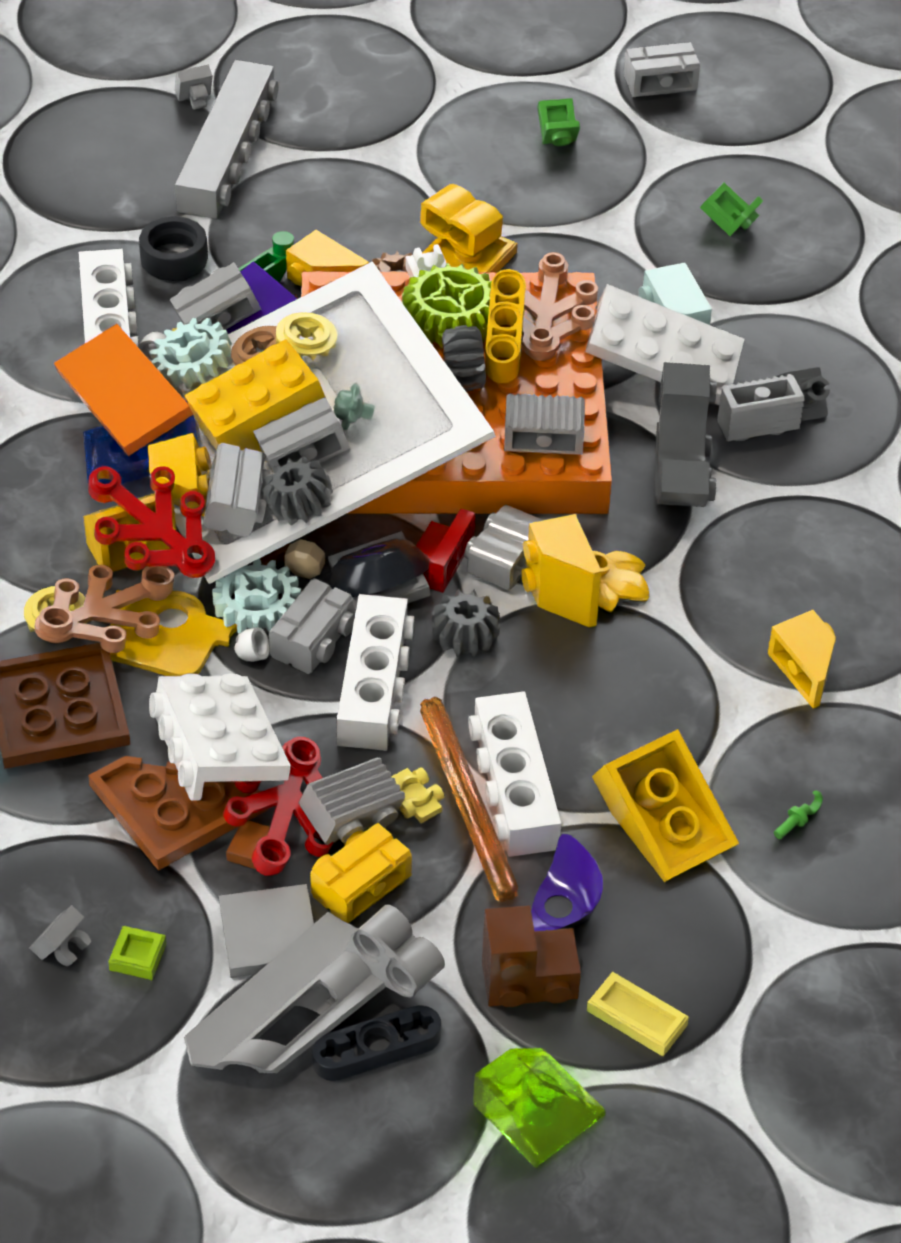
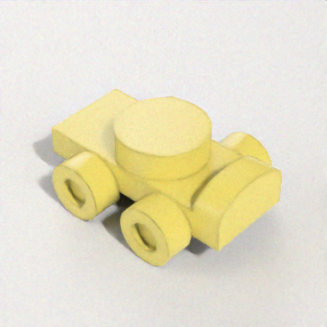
M422 767L413 772L406 768L391 776L395 778L396 784L400 785V790L405 793V799L400 806V811L405 818L408 819L415 816L420 823H423L442 812V806L439 801L444 799V793L438 784H434L427 789L423 786L429 782V777Z

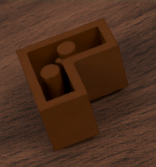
M530 905L485 909L482 966L488 1006L503 1005L505 1007H516L524 1003H562L567 1000L578 999L581 971L573 928L534 931Z

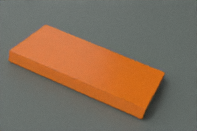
M115 324L54 362L58 373L128 456L193 415L189 404L118 324Z

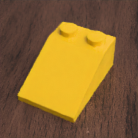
M678 729L605 764L592 776L613 817L664 882L739 844Z

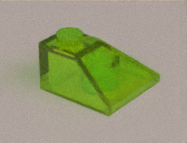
M510 1048L475 1074L473 1104L535 1168L606 1114V1110L544 1048Z

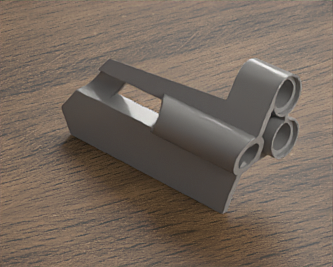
M391 905L382 907L359 929L327 912L185 1035L184 1041L191 1066L223 1070L230 1064H238L254 1068L258 1073H278L385 987L405 997L411 998L445 967L444 958L438 948L424 937L416 938L412 934L413 930L408 919L402 912ZM294 1006H302L320 1014L286 1046L277 1042L258 1039Z

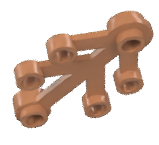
M556 252L547 253L539 262L538 278L543 283L540 301L529 291H525V309L537 321L535 326L524 317L522 346L530 358L538 361L552 358L559 349L561 339L579 330H587L594 324V310L587 305L597 301L598 286L596 283L589 280L580 281L576 285L574 294L555 303L558 285L565 283L568 277V263L562 254ZM504 293V295H513L512 293ZM572 311L571 319L551 328L553 320Z
M95 565L89 569V587L84 604L73 611H70L69 608L70 605L78 601L79 584L73 579H60L55 583L53 606H48L40 612V615L35 620V632L41 639L51 643L65 642L72 637L98 641L102 649L110 653H118L125 648V630L119 626L112 625L104 628L84 623L98 621L134 627V631L139 637L153 638L159 633L160 618L157 614L149 611L138 613L120 609L145 598L154 601L166 599L173 591L174 572L167 566L145 567L142 571L141 583L103 598L105 591L112 587L113 571L108 566Z

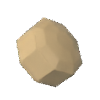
M300 539L290 544L285 554V566L295 576L311 579L320 575L325 565V553L314 542Z

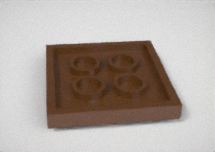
M100 643L0 661V751L4 769L131 745L110 652L103 650Z

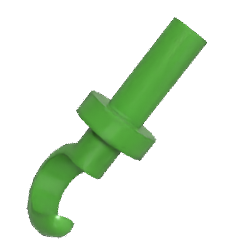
M815 790L812 792L815 798L810 806L804 803L800 807L793 806L788 810L789 818L773 832L776 838L781 840L796 825L804 826L808 822L807 815H813L822 805L823 795L820 791Z

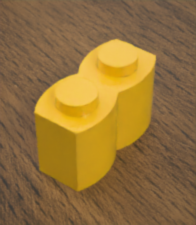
M449 184L421 203L420 223L434 236L447 239L458 251L474 256L501 237L503 216L494 206L484 201L476 200L468 190L455 184Z

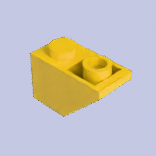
M191 433L148 445L150 474L155 468L160 466L169 467L175 474V484L171 491L174 495V504L180 507L181 497L186 492L196 491L203 495L206 506L210 478L207 470L211 469L212 464L207 448L205 446L199 447L194 434ZM166 477L156 479L161 484L169 482ZM196 502L186 503V506L192 509L199 507Z

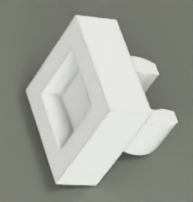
M438 244L434 245V252L422 254L420 248H415L413 255L406 256V270L409 277H418L420 270L430 272L432 265H436L439 268L446 266V260Z

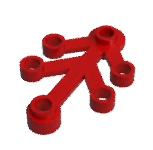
M107 466L95 469L89 476L88 491L90 496L100 503L114 501L141 523L118 524L112 517L98 519L95 523L94 536L100 544L110 545L116 541H162L170 548L167 550H149L141 542L130 543L125 549L124 562L132 570H142L145 567L176 566L182 574L190 578L202 577L212 570L215 564V551L208 542L202 540L201 516L205 508V499L202 494L196 491H189L181 497L180 511L186 517V538H184L173 528L171 491L175 484V474L172 469L160 466L151 473L150 486L155 492V513L121 485V477L116 470ZM166 477L169 482L161 484L156 479ZM105 478L111 480L112 482L108 484H102L98 480ZM196 502L199 507L192 509L187 507L186 503ZM109 527L114 532L106 535L101 533L100 529ZM138 552L144 557L140 560H135L130 557V554ZM197 553L202 557L200 559H192L188 554Z
M295 737L282 746L291 765L288 780H284L281 785L244 798L240 796L232 797L227 802L223 811V817L228 824L240 827L248 822L251 814L276 806L267 836L262 837L257 842L252 853V862L255 869L265 876L280 873L290 858V848L284 840L293 813L308 835L305 840V847L310 854L322 857L328 854L334 843L332 841L328 845H321L314 840V838L320 840L322 838L298 804L303 795L300 791L302 780L308 785L323 778L318 771L321 765L320 749L314 741L306 737ZM234 781L236 788L243 793L255 792L261 781ZM232 809H239L243 812V814H237Z

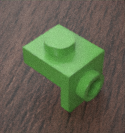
M572 98L539 101L537 109L542 143L564 146L576 141L580 130V123L578 120H575Z
M723 182L701 205L700 209L731 236L740 226L746 230L760 216L755 210L763 200L758 196L748 205Z

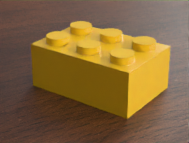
M287 339L268 347L265 351L234 366L231 370L200 385L197 389L185 395L199 428L215 450H217L218 445L221 443L239 446L240 450L247 448L260 452L262 450L253 431L325 397L318 378Z

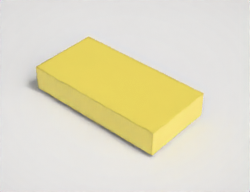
M613 971L587 1003V1011L663 1057L688 1026L689 1016Z

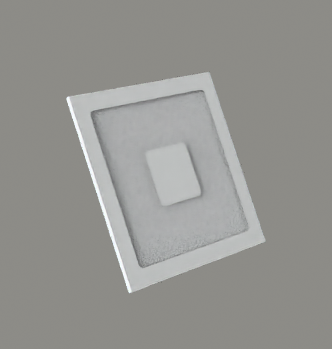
M373 262L228 334L232 342L230 346L232 349L236 340L247 331L260 326H277L288 315L308 312L325 317L332 322L337 330L336 347L330 349L328 356L317 355L314 361L308 356H302L301 358L318 378L332 411L334 410V401L341 390H350L354 383L360 386V394H362L363 401L375 405L371 420L359 418L356 422H351L347 431L343 430L350 446L349 450L320 463L326 475H329L333 485V493L330 497L331 505L321 509L322 516L312 515L307 523L299 519L295 524L290 525L286 520L278 521L266 504L262 523L255 522L251 535L247 537L231 534L228 530L222 532L205 528L203 525L204 516H201L202 540L208 542L215 551V564L212 570L204 575L208 584L496 437L494 430ZM258 347L256 348L257 352H263V350H260ZM231 356L226 357L229 364L227 367L217 368L219 376L235 366ZM208 375L207 377H205L206 383L213 380L216 377ZM199 381L193 382L191 388L187 389L185 384L181 383L175 390L187 402L185 395L197 389L201 384ZM194 415L136 451L150 479L148 445L191 433L194 434L200 448L204 446L207 448L212 464L216 450L199 428ZM265 459L263 469L270 470V474H273L269 464ZM211 469L207 470V474L209 475V477ZM260 493V498L264 499V494ZM174 504L176 526L181 535L186 538V517L182 515L180 507ZM192 553L195 559L202 557L200 554Z

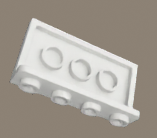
M609 284L606 285L597 302V313L585 352L661 382L664 362L710 365V381L717 382L715 404L719 405L723 385L730 386L734 382L744 339Z
M188 673L182 676L158 677L156 693H151L149 699L150 716L157 720L159 737L161 740H165L168 746L170 763H175L178 770L179 785L185 787L191 801L201 800L204 782L288 780L291 765L247 676L233 673L224 674L223 676H200Z

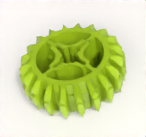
M447 262L444 268L432 265L430 272L420 270L418 277H410L409 284L404 287V292L402 293V304L430 343H438L440 349L443 348L442 335L444 331L455 329L456 326H476L480 330L482 342H484L487 336L492 281H490L489 274H479L477 267L470 270L465 269L463 263L459 267H451Z

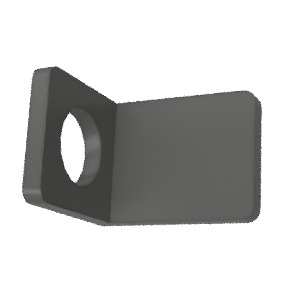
M820 367L784 372L776 376L780 378L781 375L786 377L788 374L794 375L805 400L803 401L804 407H802L801 421L828 416L826 398L829 396L830 389L824 390V387L830 384L822 377Z

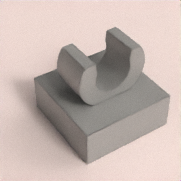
M209 64L176 71L174 91L178 101L190 99L193 110L207 107L204 98L211 95L213 78Z
M71 905L52 921L29 949L41 960L54 951L56 959L62 965H71L77 957L69 951L68 942L75 943L81 950L91 943L87 933L75 929L85 917Z

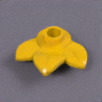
M593 551L602 571L598 604L601 608L612 612L619 598L634 601L648 600L649 588L646 580L640 574L645 567L641 559L623 551H613L606 555Z

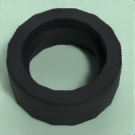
M179 216L162 217L150 222L141 231L139 236L140 259L142 267L148 274L161 280L177 281L193 277L205 268L208 261L207 236L205 229L198 222ZM171 243L186 244L192 247L187 251L175 254L162 253L156 250L160 246Z

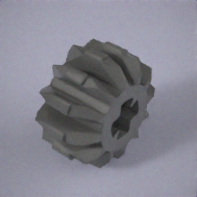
M466 325L445 330L442 335L444 362L466 392L483 388L486 382V368L480 330L476 326L467 327Z
M304 456L299 461L293 462L289 458L286 465L282 467L274 466L275 473L264 477L266 484L262 489L264 493L263 498L267 502V507L270 508L272 515L278 521L286 520L290 525H293L299 519H302L307 523L309 517L312 515L322 516L321 509L331 505L330 497L333 493V485L329 475H326L323 466L320 465L318 460L309 462Z
M457 589L454 597L443 595L440 604L435 605L432 612V634L434 635V640L440 641L442 651L454 649L457 657L462 652H469L475 657L478 649L489 652L492 642L497 641V637L500 634L498 606L492 605L489 596L478 598L475 589L469 595L463 594L459 589Z

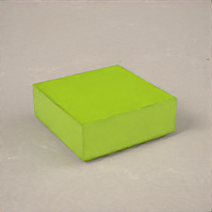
M123 926L108 961L109 970L153 980L167 944L166 935Z

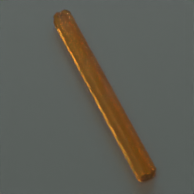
M435 696L431 699H424L420 704V713L495 899L499 902L513 900L518 896V884L502 845L498 840L497 833L443 702Z

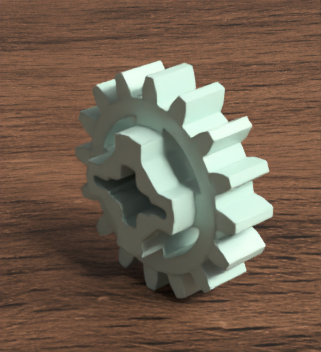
M192 318L190 324L183 325L181 322L177 323V330L175 331L166 329L164 331L166 338L156 339L154 343L157 349L151 350L149 353L152 358V364L175 389L181 383H184L186 388L189 389L194 382L199 381L201 385L206 383L205 377L208 375L213 377L219 376L217 368L229 365L226 357L231 356L232 349L230 346L232 342L227 331L223 330L221 323L217 322L212 325L210 318H206L201 324H198L196 318Z
M259 558L253 562V565H245L216 580V588L212 590L215 615L223 617L225 627L237 624V633H241L247 628L256 627L266 628L270 631L300 595L301 588H298L297 576L290 577L287 566L277 570L276 561L271 560L265 566L261 565ZM233 593H234V594H235V599H234V600H231V596H232ZM280 593L283 595L281 600H279L278 596Z

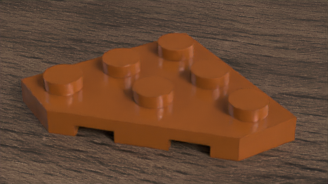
M124 756L88 775L90 787L158 871L237 828L228 824L223 817V811L227 802L232 797L240 796L244 798L261 792L257 789L253 793H243L236 788L234 781L204 782L201 800L191 801L185 787L179 785L178 770L175 763L167 761L166 766L143 764L142 758ZM232 809L237 814H243V812L239 809ZM268 809L251 814L248 820L257 817Z

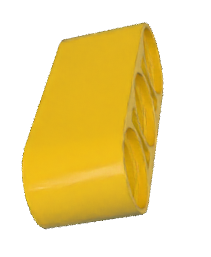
M511 269L497 272L491 283L485 348V370L487 376L497 383H508L518 376L520 368L526 283L521 273ZM504 293H512L513 295H504ZM501 325H510L511 327H506V328H504V327H500V326H501ZM498 357H506V358H508V359H507V360H498V359H496V358H498Z

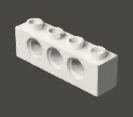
M123 249L79 252L85 343L115 324H118L129 337L130 334H137L135 311L128 312V309H135L133 287H126V285H133L131 263H124ZM138 336L130 337L138 347Z
M363 594L358 596L337 715V746L387 751L390 734L397 735L400 710L394 709L395 702H403L405 678L399 677L400 671L408 670L410 647L404 646L405 640H412L414 632V616L407 615L408 599Z
M525 691L475 698V715L468 717L469 733L471 740H478L480 748H477L476 751L477 764L480 774L487 773L489 780L485 781V794L488 806H495L497 815H494L493 822L497 841L504 840L508 857L556 850L561 833V820Z

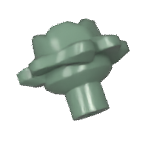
M354 383L350 390H341L334 401L333 412L338 419L342 420L341 425L343 430L346 431L351 422L354 423L359 418L371 420L375 405L363 401L362 394H360V386L357 383Z

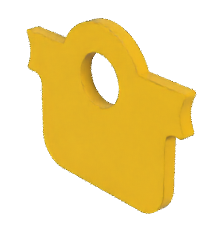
M172 591L166 599L161 601L145 598L120 610L138 613L149 611L159 615L168 609H178L186 613L188 619L181 626L174 628L160 625L158 635L148 639L139 637L135 633L134 627L110 624V626H119L126 632L125 648L118 653H110L111 660L164 676H182L188 673L198 675L215 646L229 647L230 637L237 631V624L225 627L223 619L206 615L201 601L186 592Z

